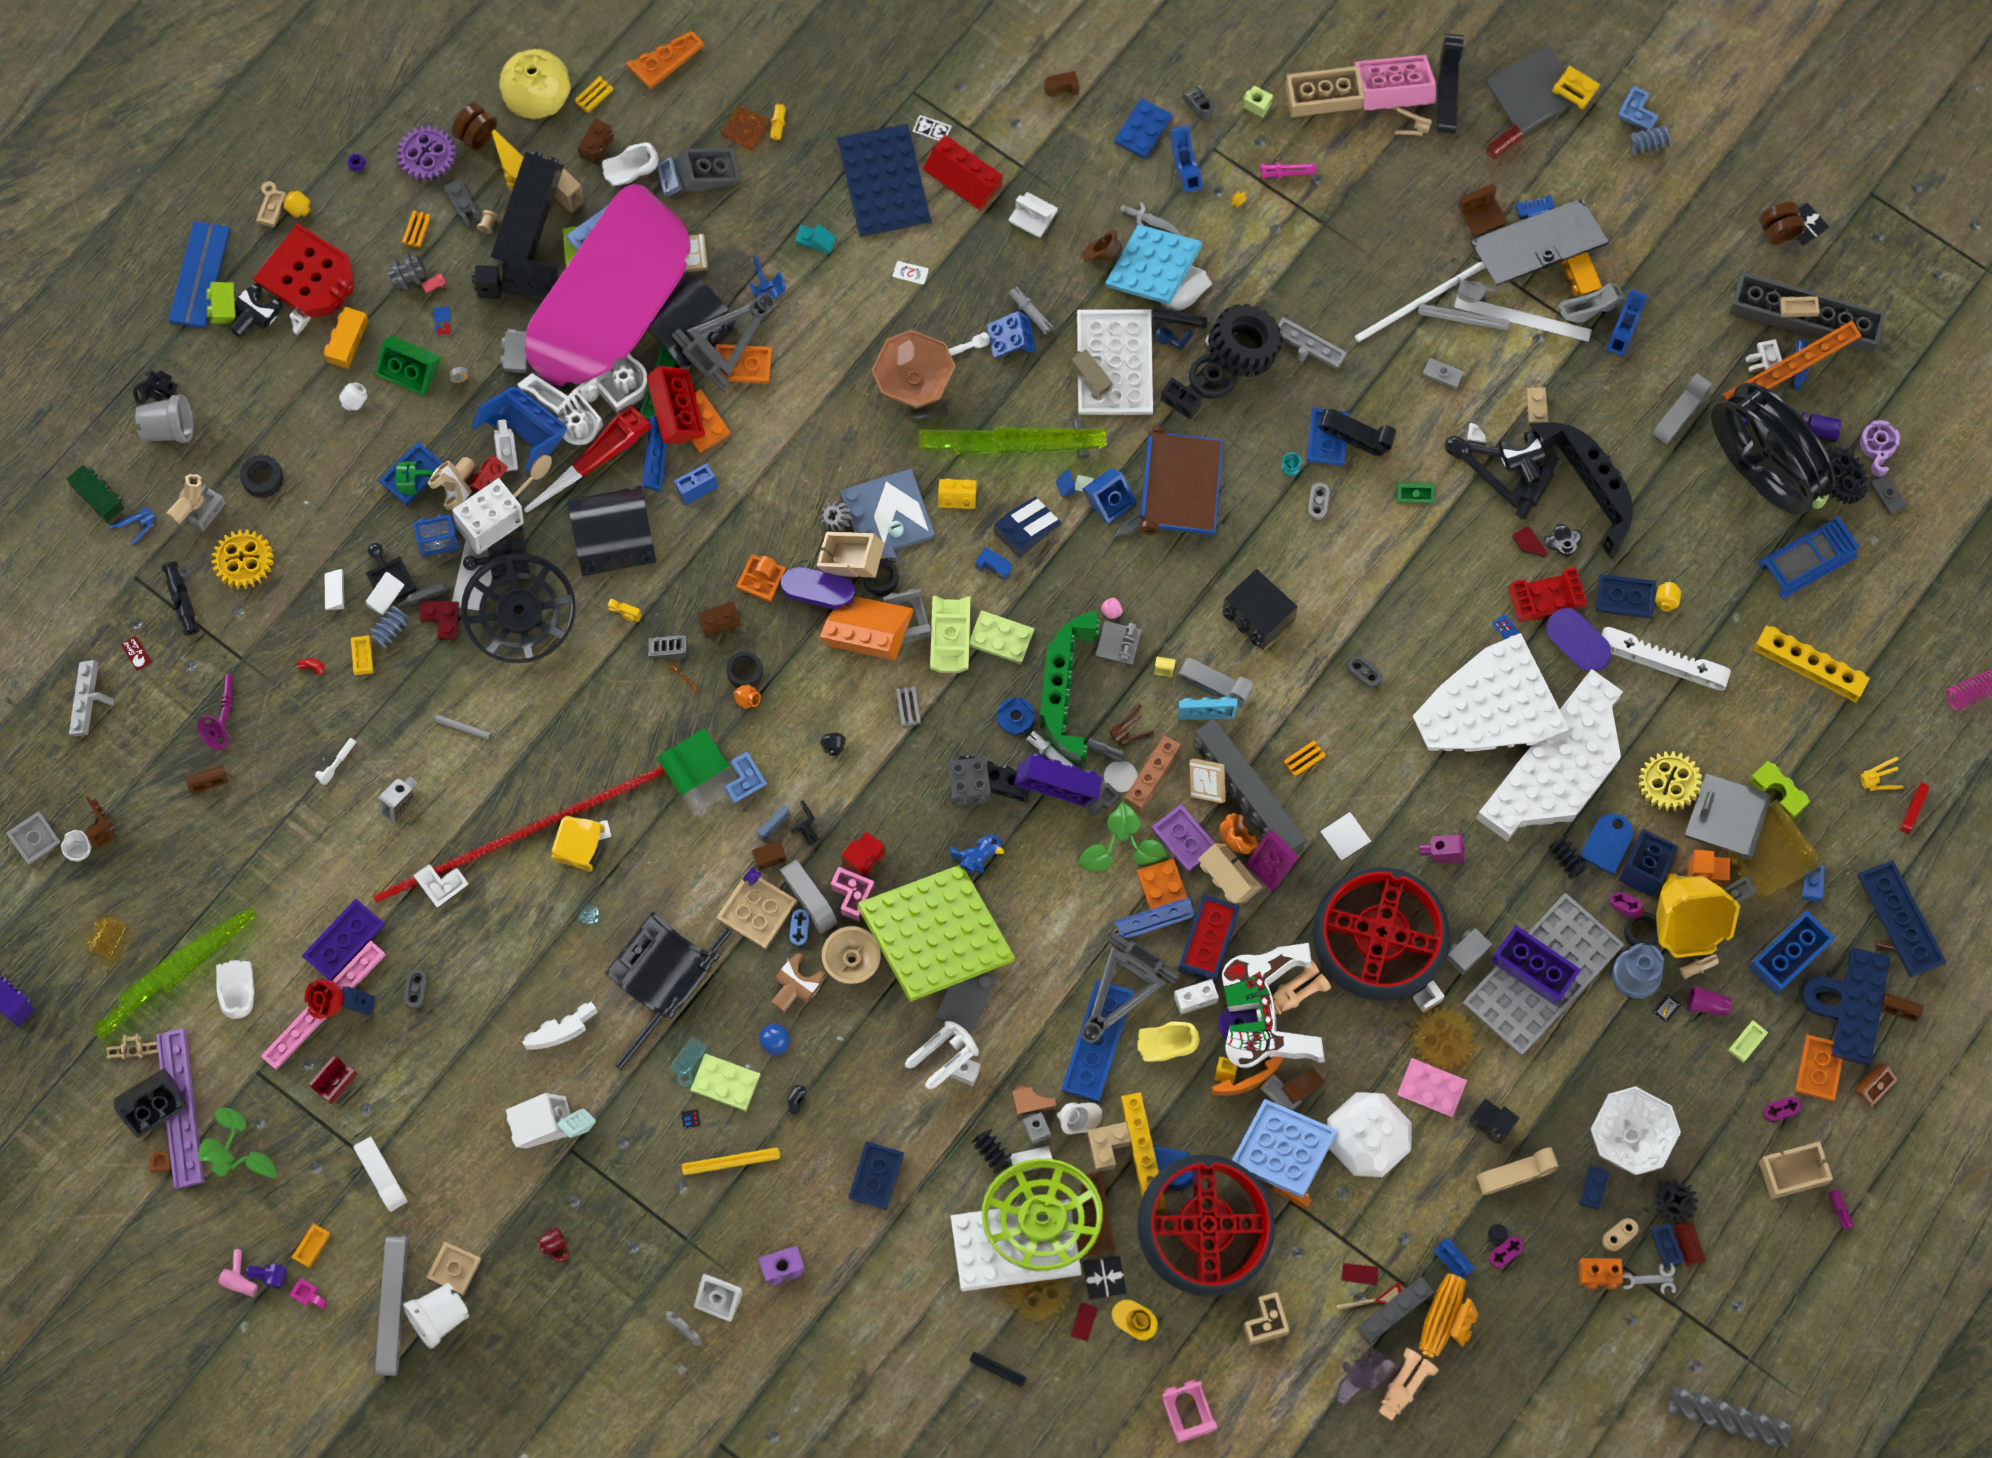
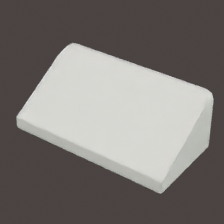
M342 569L325 573V610L345 609L344 572Z
M386 572L366 600L367 607L384 615L404 587V584Z
M1049 1146L1011 1154L1012 1166L1026 1160L1052 1159ZM1039 1168L1028 1169L1022 1172L1031 1171Z

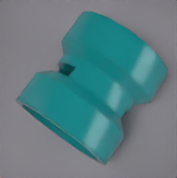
M1287 453L1283 457L1281 470L1284 475L1293 477L1299 473L1301 458L1298 454Z

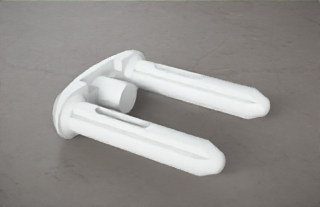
M953 1021L944 1022L945 1027L913 1053L905 1063V1067L908 1069L916 1067L952 1035H955V1037L949 1043L955 1050H958L964 1044L966 1045L964 1049L927 1080L925 1086L929 1090L936 1088L969 1058L978 1056L979 1049L970 1034Z

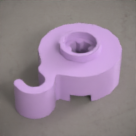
M1883 420L1871 422L1864 429L1859 442L1864 454L1874 460L1871 465V471L1877 477H1882L1888 472V467L1883 468L1879 465H1882L1887 458L1893 455L1900 442L1898 430L1889 425L1888 421Z

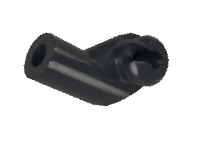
M794 1086L787 1096L790 1114L800 1112L798 1100L806 1094L804 1086Z

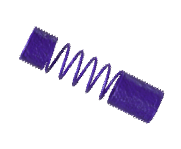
M1804 412V413L1801 415V418H1802L1803 415L1805 414L1806 423H1807V414H1806V412ZM1811 414L1808 426L1818 439L1837 442L1841 430V419ZM1744 418V424L1749 426L1747 419Z

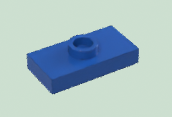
M1805 863L1802 900L1822 902L1825 865Z

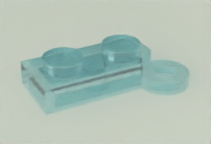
M693 1036L690 1037L669 1067L672 1072L678 1075L677 1081L682 1087H688L692 1084L693 1076L691 1072L708 1050L707 1045ZM688 1076L689 1080L687 1082H683L682 1077Z

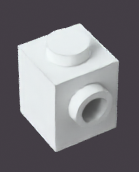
M968 1059L951 1074V1078L973 1086L981 1069V1064Z

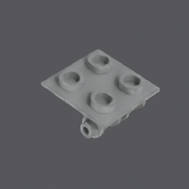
M1105 621L1096 656L1133 665L1142 630L1137 629L1133 623L1125 626Z

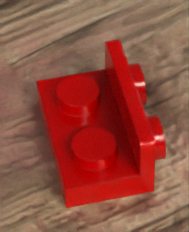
M495 456L488 457L468 486L472 492L480 491L496 479H501L508 466Z

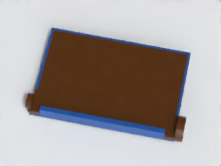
M1155 427L1153 431H1149L1139 529L1141 533L1155 535L1158 533V529L1215 535L1223 448L1222 439L1164 433V429L1161 427Z

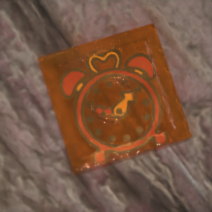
M739 104L720 133L722 136L752 151L769 126L770 119Z

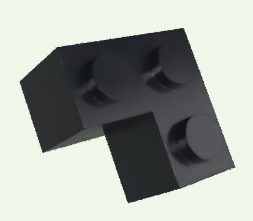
M1485 1098L1469 1121L1474 1129L1477 1131L1482 1130L1487 1134V1138L1495 1144L1498 1142L1501 1145L1516 1126L1520 1117L1505 1106L1499 1109Z

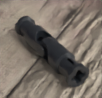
M175 561L165 563L161 568L165 572L166 584L178 619L182 622L184 635L191 636L198 633L200 628L194 618L195 612L183 577L179 574L178 563Z

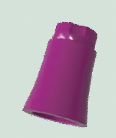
M1694 984L1688 995L1687 1011L1728 1016L1731 1010L1732 998L1703 989Z

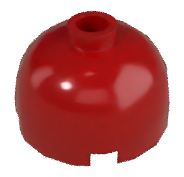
M329 979L311 982L305 990L304 997L305 1002H308V1012L317 1019L335 1016L342 1008L343 991L341 987Z

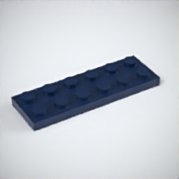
M1894 860L1858 873L1857 877L1909 977L1911 978L1945 965L1946 960Z

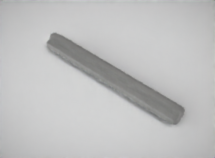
M1420 304L1418 309L1419 315L1505 331L1509 327V320L1426 304Z

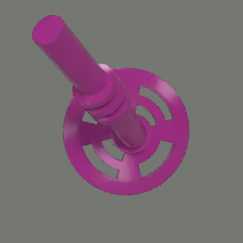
M231 674L225 675L224 695H222L221 700L222 711L219 721L207 715L202 716L197 721V730L201 739L209 747L216 750L224 749L229 742L225 724L233 703V696L231 695L233 675ZM205 720H211L212 722L208 724L205 723ZM223 738L224 743H218V740Z

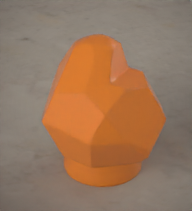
M749 684L742 685L733 692L736 702L745 709L751 706L756 707L761 700L760 693L756 692V689Z

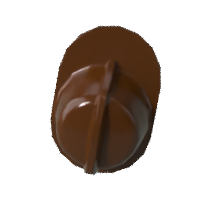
M1108 231L1101 238L1087 246L1082 253V259L1091 260L1097 257L1101 260H1109L1114 258L1123 249L1117 239V231Z

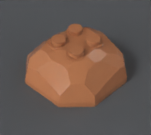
M909 330L886 339L872 368V373L883 397L916 409L941 399L955 369V364L946 343Z

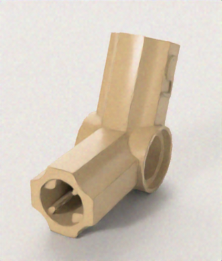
M189 474L185 477L184 489L179 494V499L166 512L179 525L192 510H197L205 500V497L201 495L202 483L199 475Z

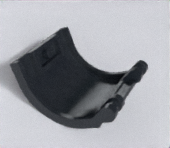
M684 272L678 284L647 328V331L661 343L678 368L690 369L694 364L683 354V348L671 335L680 328L693 341L687 335L686 330L729 313V310L703 281L689 272ZM734 320L702 335L715 347L716 344H719L733 332L738 325Z
M642 485L630 490L625 488L614 492L583 496L578 500L568 499L570 519L582 577L657 562Z
M652 912L604 974L649 1010L664 1018L672 1019L675 1016V1011L682 1007L684 1001L704 975L709 972L712 963L716 962L720 956L712 950L708 952L694 945L672 929L656 913Z

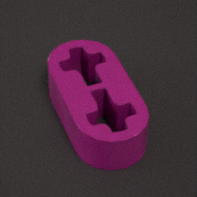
M1623 892L1614 893L1610 897L1613 910L1632 919H1637L1644 914L1643 905L1640 900Z
M1787 1097L1772 1102L1763 1109V1117L1768 1122H1776L1794 1116L1799 1112L1801 1104L1795 1097ZM1789 1102L1791 1105L1795 1104L1796 1106L1793 1109V1111L1791 1110V1108L1784 1110V1107H1786L1789 1104ZM1770 1108H1772L1773 1111L1778 1109L1780 1110V1112H1777L1775 1114V1117L1772 1114H1768Z
M1510 1237L1494 1249L1489 1256L1491 1266L1502 1268L1518 1256L1523 1250L1522 1240L1518 1237ZM1510 1242H1512L1513 1244H1518V1251H1516L1515 1249L1511 1250L1510 1252L1507 1251V1249L1511 1246ZM1502 1253L1505 1254V1256L1501 1259L1503 1263H1500L1499 1261H1494V1254H1496L1497 1256L1501 1255Z

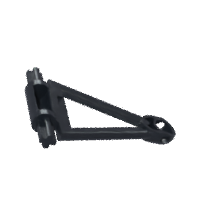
M1450 436L1445 441V449L1450 455L1463 459L1514 508L1520 499L1523 500L1516 513L1521 520L1522 518L1526 519L1532 507H1536L1554 476L1553 470L1560 459L1556 454L1550 453L1543 466H1539L1540 463H1537L1543 476V481L1538 485L1528 486L1522 475L1512 493L1471 455V452L1501 458L1499 448L1471 443L1458 436Z

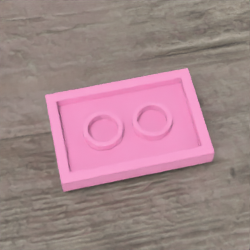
M1411 1058L1397 1095L1453 1117L1467 1080Z

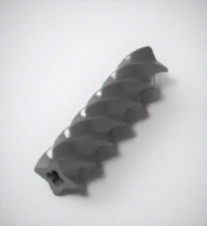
M1672 1386L1666 1404L1667 1412L1673 1416L1684 1414L1692 1422L1705 1421L1709 1427L1716 1429L1724 1427L1733 1435L1744 1433L1749 1440H1764L1766 1444L1774 1448L1784 1446L1787 1449L1789 1438L1793 1431L1791 1424L1780 1418H1769L1757 1411L1750 1412L1742 1406L1729 1405L1720 1399H1710L1702 1393H1690L1687 1389L1679 1386Z

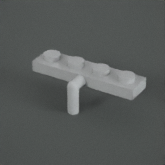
M1284 317L1279 322L1283 340L1299 349L1298 361L1302 362L1307 354L1338 370L1347 352Z
M95 660L79 662L69 735L73 737L88 735L93 701L98 700L110 706L114 703L113 698L99 692L94 693L99 664Z

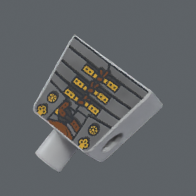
M408 777L405 782L396 779L378 797L379 814L395 824L413 802V789L418 785L417 781L412 777Z

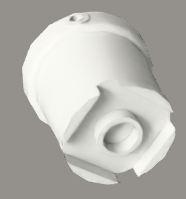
M449 1283L417 1300H410L403 1304V1309L409 1321L429 1348H434L440 1343V1339L469 1317V1314H467L468 1310L457 1293L452 1294L451 1289L453 1287Z

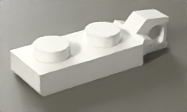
M506 419L498 420V430L494 431L496 457L508 466L506 472L517 471L518 464L514 434L511 429H507Z

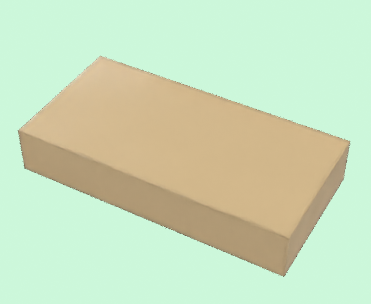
M1783 297L1780 299L1781 317L1819 316L1820 314L1818 297Z

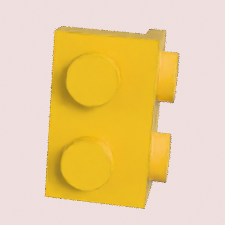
M939 479L938 507L975 509L977 481L968 479Z

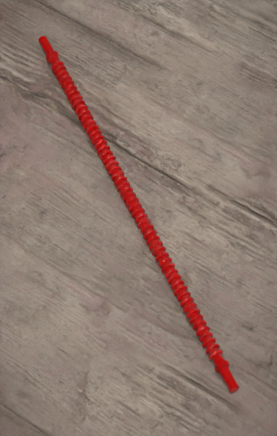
M659 765L658 769L654 767V770H649V773L639 774L638 778L634 776L633 780L624 781L622 785L619 783L618 787L613 786V789L603 790L602 794L598 792V795H593V798L588 797L586 801L583 799L582 803L572 804L571 808L567 806V809H562V812L557 811L555 815L552 813L551 817L547 815L546 819L536 820L535 824L531 822V825H526V828L521 827L519 831L516 829L515 833L505 834L504 838L500 836L499 840L490 841L488 845L485 843L484 847L479 846V849L469 850L468 854L464 852L463 856L458 855L459 858L453 857L452 861L449 859L448 863L443 862V865L440 866L438 864L437 868L434 866L432 868L438 876L439 874L444 875V872L449 873L450 869L460 868V865L465 866L466 862L469 864L470 860L480 859L482 855L485 857L486 853L496 852L497 848L501 850L502 846L506 847V844L511 845L513 841L516 843L517 839L522 840V837L527 838V835L532 836L533 832L542 831L544 827L547 829L548 825L552 827L553 823L558 824V821H561L565 816L573 817V814L578 815L580 811L583 813L584 809L589 810V807L599 806L600 802L603 804L604 800L614 799L615 795L619 797L620 793L630 792L629 789L632 788L634 790L635 786L640 787V784L650 783L651 779L655 781L656 777L660 778V775L665 776V771L661 765ZM412 876V879L407 878L406 882L402 880L400 884L390 886L389 889L374 895L373 898L377 903L390 896H396L404 890L407 892V889H413V886L418 887L419 883Z

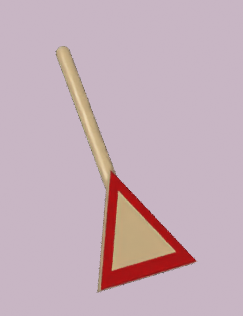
M1400 1281L1377 1299L1337 1305L1336 1308L1343 1309L1372 1303L1385 1305L1402 1292Z

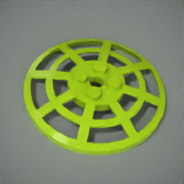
M1032 1159L1020 1162L1006 1169L990 1185L982 1205V1223L989 1243L1002 1258L1023 1269L1049 1271L1060 1269L1076 1262L1091 1249L1101 1230L1103 1211L1096 1187L1082 1171L1059 1160ZM1034 1168L1055 1169L1052 1180L1039 1179L1029 1182L1026 1181L1022 1171ZM1066 1172L1077 1178L1088 1191L1078 1197L1069 1187L1060 1183L1062 1173ZM1015 1175L1020 1186L1015 1188L1004 1202L993 1198L999 1187ZM1047 1186L1049 1190L1047 1195L1034 1196L1030 1188ZM1057 1189L1068 1195L1072 1201L1063 1205L1055 1198ZM1022 1192L1024 1193L1027 1200L1020 1208L1010 1205L1015 1197ZM1093 1198L1096 1208L1095 1227L1084 1226L1085 1215L1082 1204ZM990 1205L1001 1210L1000 1223L1003 1232L994 1235L991 1234L988 1223ZM1074 1208H1077L1078 1225L1066 1222V1213ZM1007 1213L1018 1216L1019 1226L1008 1230L1006 1222ZM1043 1214L1048 1219L1045 1222H1040L1037 1220V1217ZM1064 1230L1075 1232L1066 1244L1061 1245L1057 1237ZM1023 1233L1031 1239L1028 1248L1020 1245L1013 1237ZM1081 1234L1092 1235L1086 1247L1070 1259L1066 1250L1078 1240ZM1007 1239L1014 1248L1025 1253L1022 1261H1017L1006 1255L996 1242ZM1050 1241L1054 1250L1035 1251L1038 1242ZM1058 1254L1062 1260L1061 1263L1047 1266L1030 1265L1033 1256L1049 1257Z

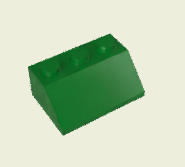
M392 335L382 342L374 375L424 396L438 372L441 356Z

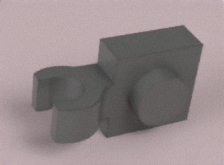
M1107 782L1100 789L1099 798L1089 807L1090 810L1088 812L1094 817L1102 807L1108 810L1121 798V794Z

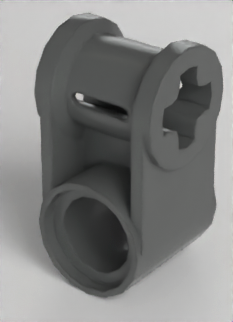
M1196 85L1192 91L1182 94L1186 105L1191 108L1200 120L1207 121L1212 118L1213 102L1200 85Z

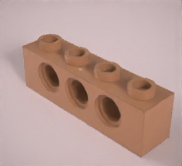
M1165 735L1163 736L1125 796L1124 803L1141 814L1179 754L1181 744Z

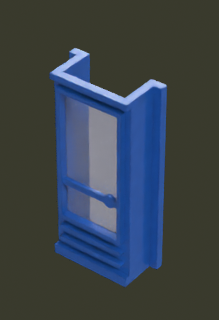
M1838 516L1834 520L1827 522L1759 560L1757 564L1761 569L1765 566L1768 567L1781 586L1778 594L1781 599H1784L1857 558L1856 552L1860 546Z

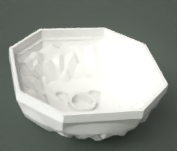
M1638 1087L1609 1094L1591 1127L1599 1156L1614 1166L1634 1175L1663 1168L1681 1133L1672 1106Z

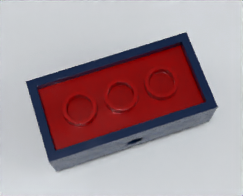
M1203 894L1179 963L1178 972L1205 981L1212 979L1215 984L1240 906Z

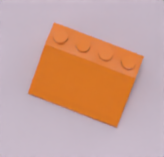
M855 596L849 605H844L842 608L832 611L824 624L820 638L828 647L895 661L914 609Z

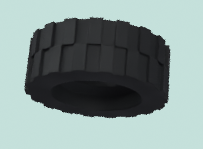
M254 455L252 458H248L243 463L242 469H240V480L245 490L253 497L268 498V496H273L282 487V481L284 480L282 469L279 463L269 455ZM266 468L270 471L271 478L266 484L260 485L253 481V473L257 469Z

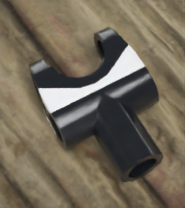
M257 283L247 288L234 303L235 310L240 314L228 328L239 338H242L253 324H256L261 329H266L274 321L283 306V301L279 298L267 304L257 303L262 291V287Z
M1532 431L1524 432L1526 444L1523 447H1514L1506 439L1499 440V452L1508 472L1520 469L1528 486H1535L1543 481V476L1537 463L1545 461V454L1540 442Z

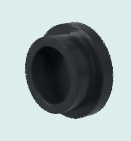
M1495 1224L1488 1230V1238L1494 1244H1502L1508 1238V1231L1503 1225Z

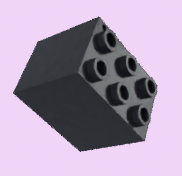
M1256 568L1225 598L1222 612L1228 621H1233L1237 625V629L1242 634L1246 633L1251 638V642L1256 647L1260 646L1262 649H1265L1295 620L1298 606Z

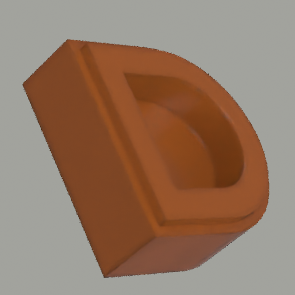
M164 1151L155 1152L150 1158V1172H171L170 1156Z

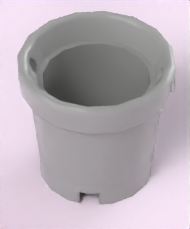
M183 394L171 395L170 399L139 405L136 408L135 421L136 424H140L141 430L137 431L143 442L176 440L178 443H187L191 441L193 436V417L189 402Z

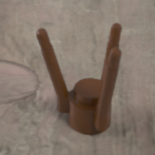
M1141 704L1133 708L1109 731L1116 744L1121 742L1124 745L1129 741L1154 733L1153 730L1127 738V735H1129L1127 728L1139 720L1142 715L1139 714L1127 724H1123L1141 707Z

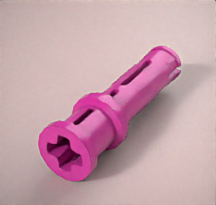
M1276 162V164L1270 165L1260 164L1262 180L1266 177L1280 179L1282 176L1316 175V163L1282 165Z

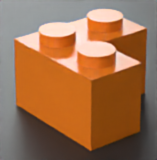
M1694 850L1688 860L1687 876L1705 877L1723 888L1730 881V858L1714 857V851Z

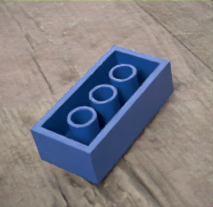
M1806 911L1763 951L1748 968L1777 996L1833 942L1835 937Z

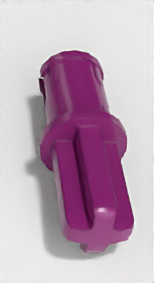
M1840 1189L1829 1192L1828 1196L1834 1207L1833 1212L1837 1214L1842 1229L1852 1228L1854 1224L1848 1212L1849 1206H1846Z

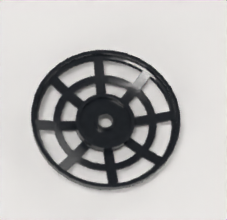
M526 553L506 554L485 563L470 578L465 587L461 602L462 621L471 641L486 655L507 663H528L551 654L560 647L569 635L576 613L574 592L565 574L550 561L540 556ZM527 561L539 564L543 568L538 576L529 573H515L512 562ZM505 563L507 575L496 579L489 587L479 581L489 570ZM550 571L562 581L568 595L557 598L551 586L544 581ZM516 579H527L534 581L530 590L518 588ZM509 581L511 590H508L502 596L494 592V589L500 584ZM541 586L548 592L551 597L550 601L540 602L536 593ZM475 587L483 593L479 606V615L468 616V601ZM488 598L497 602L496 613L485 614ZM570 602V618L567 628L563 632L555 628L559 617V606ZM518 606L525 609L521 615L514 613V609ZM553 608V617L549 625L541 620L542 610ZM499 621L503 629L498 636L492 632L487 622ZM470 624H482L487 635L494 640L488 648H485L477 640ZM536 626L545 631L538 638L532 641L529 640L528 632ZM510 632L521 634L522 643L507 642L505 638ZM550 634L560 638L551 648L539 655L533 656L532 646L541 643ZM500 645L513 649L524 648L525 658H507L499 656L494 652Z

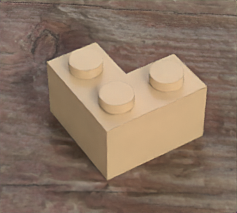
M1127 1122L1087 1130L1095 1173L1114 1170L1116 1162L1113 1150L1130 1146L1131 1139Z
M1278 1292L1258 1297L1256 1302L1261 1318L1245 1322L1243 1325L1249 1346L1282 1337L1289 1333V1327Z

